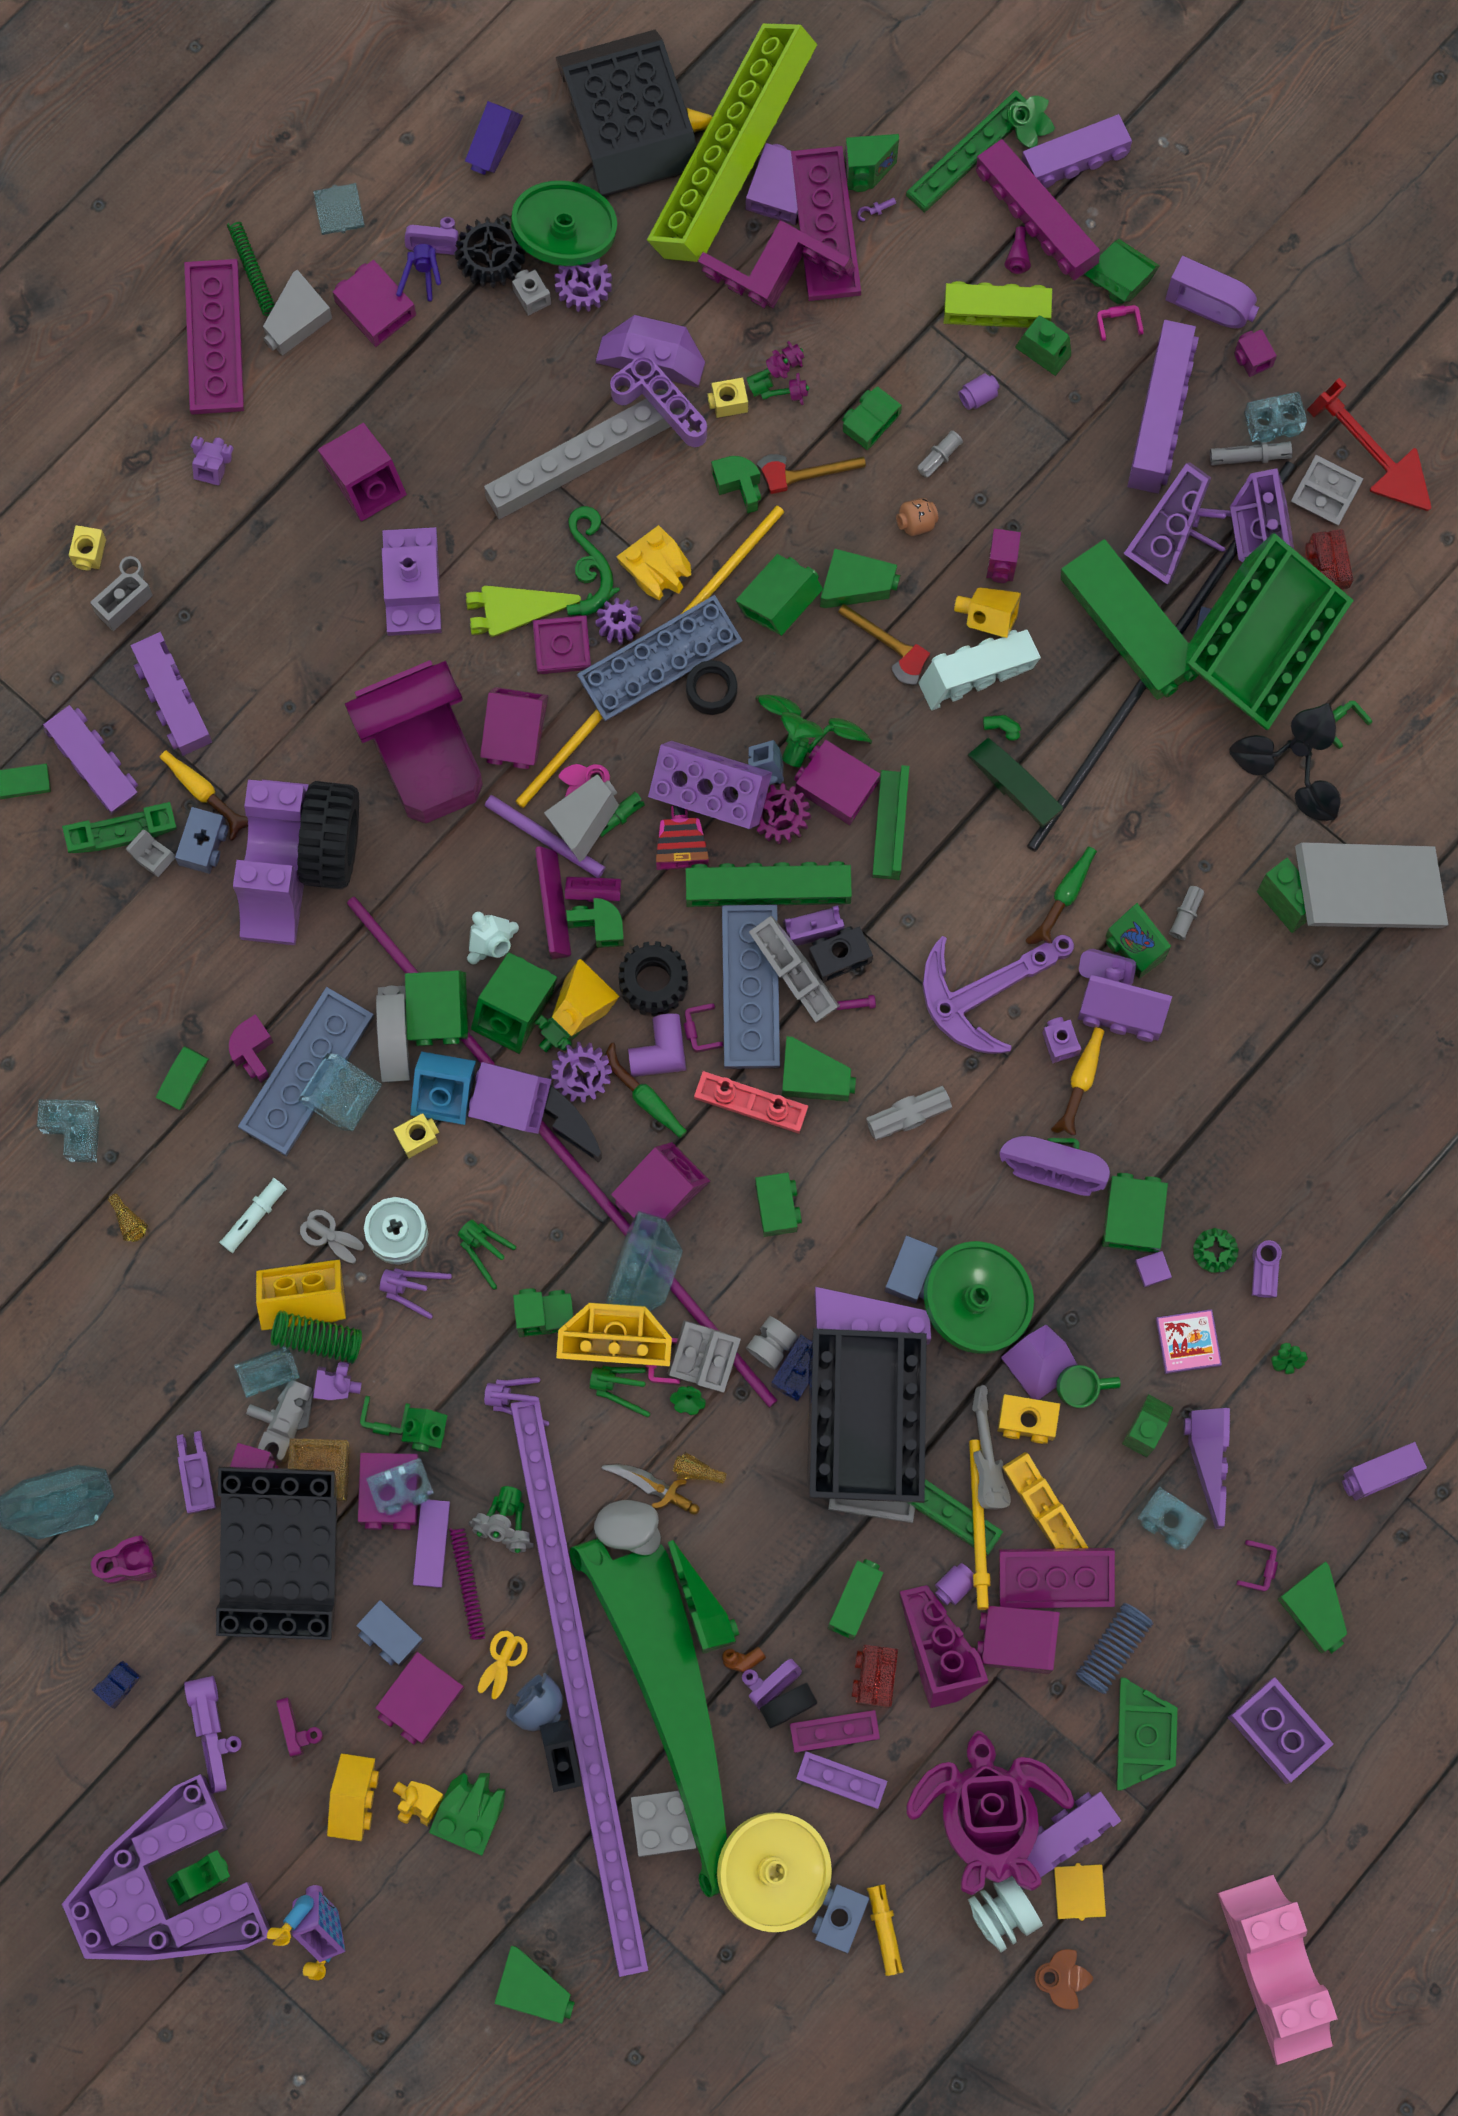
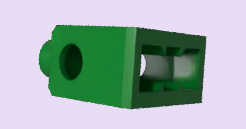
M1040 315L1015 346L1017 350L1054 376L1059 373L1071 358L1069 335L1055 326L1053 322Z

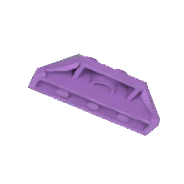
M634 315L602 337L596 358L597 364L623 369L634 359L646 356L651 358L671 381L699 388L705 361L686 327ZM648 370L638 371L639 374L643 375L650 373Z
M1278 469L1251 473L1230 506L1238 559L1241 562L1273 533L1294 549L1287 501Z

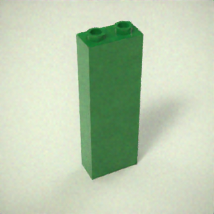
M1105 539L1061 568L1062 582L1156 700L1163 696L1166 698L1170 697L1178 690L1179 685L1185 681L1191 682L1199 676V674L1186 665L1189 643Z

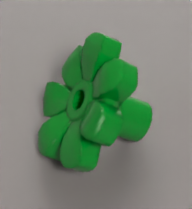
M1290 1343L1282 1344L1280 1350H1278L1279 1355L1271 1358L1274 1370H1284L1285 1374L1294 1373V1367L1300 1369L1308 1360L1306 1352H1301L1298 1346L1292 1347Z

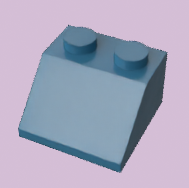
M421 1051L415 1067L410 1115L418 1116L423 1113L425 1118L465 1125L473 1089L476 1061Z

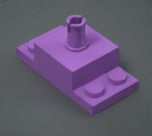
M436 527L382 530L383 587L387 635L442 633Z

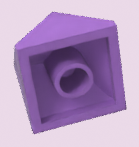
M1047 1325L1027 1335L1001 1357L1029 1397L1040 1400L1056 1388L1057 1379L1065 1368L1077 1365L1067 1344Z

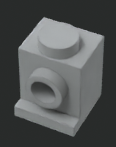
M526 269L515 275V280L512 281L513 291L528 316L551 305L550 292L546 289L536 270L529 272Z

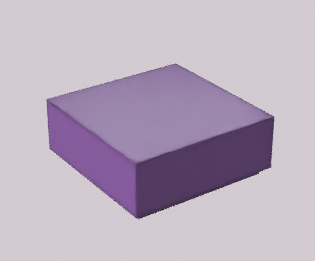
M1163 1251L1135 1260L1144 1288L1172 1278Z

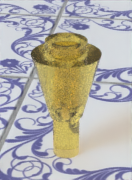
M118 1194L111 1195L108 1201L116 1212L123 1240L136 1242L143 1238L148 1225L124 1205Z
M686 1451L682 1456H677L673 1467V1472L677 1473V1479H708L724 1484L727 1474L711 1469Z

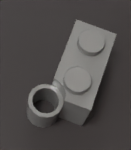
M133 556L122 559L119 565L121 575L90 602L95 614L112 631H115L153 596L149 585L143 580L144 570L142 565ZM129 567H138L135 573H126Z

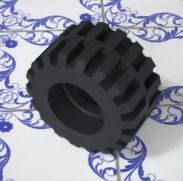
M655 941V945H649V942H644L641 948L636 945L632 948L633 952L631 954L629 952L626 953L624 962H621L619 967V988L626 1003L629 1002L630 1008L634 1011L639 1009L642 1015H646L647 1012H650L652 1016H658V1012L667 1014L670 1008L676 1009L679 1006V1001H683L685 997V991L688 988V971L685 960L681 959V954L678 951H672V946L668 944L663 947L661 942ZM656 966L664 969L669 974L670 981L662 990L655 992L647 991L637 983L638 974L647 967Z

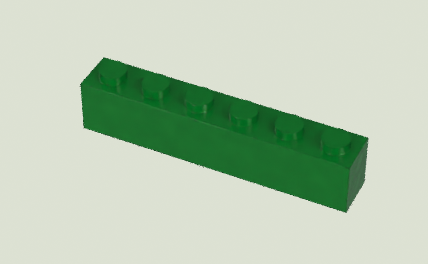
M840 861L830 862L828 865L804 862L801 863V866H790L789 863L785 862L775 863L773 866L749 863L746 864V867H735L734 864L730 863L720 864L719 867L694 864L691 868H686V907L851 904V865H845L844 862Z

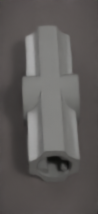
M941 1086L917 1097L913 1095L903 1098L894 1103L891 1108L867 1117L866 1122L872 1137L877 1141L901 1130L909 1131L925 1123L927 1119L952 1109V1105L946 1090Z

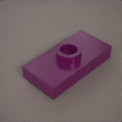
M566 878L565 899L594 902L593 898H599L606 901H620L621 879Z

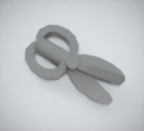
M324 1210L310 1212L307 1221L300 1226V1234L303 1240L315 1247L323 1246L328 1242L335 1255L347 1263L355 1264V1257L345 1246L363 1251L364 1245L362 1242L349 1233L335 1231L336 1223L330 1213ZM315 1218H325L330 1223V1228H327L315 1220ZM306 1229H310L322 1238L320 1240L312 1239L308 1236Z

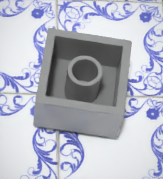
M679 1791L631 1797L639 1857L697 1849Z

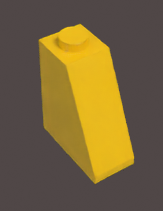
M579 959L564 979L552 1018L573 1036L607 1015L620 996L584 961Z

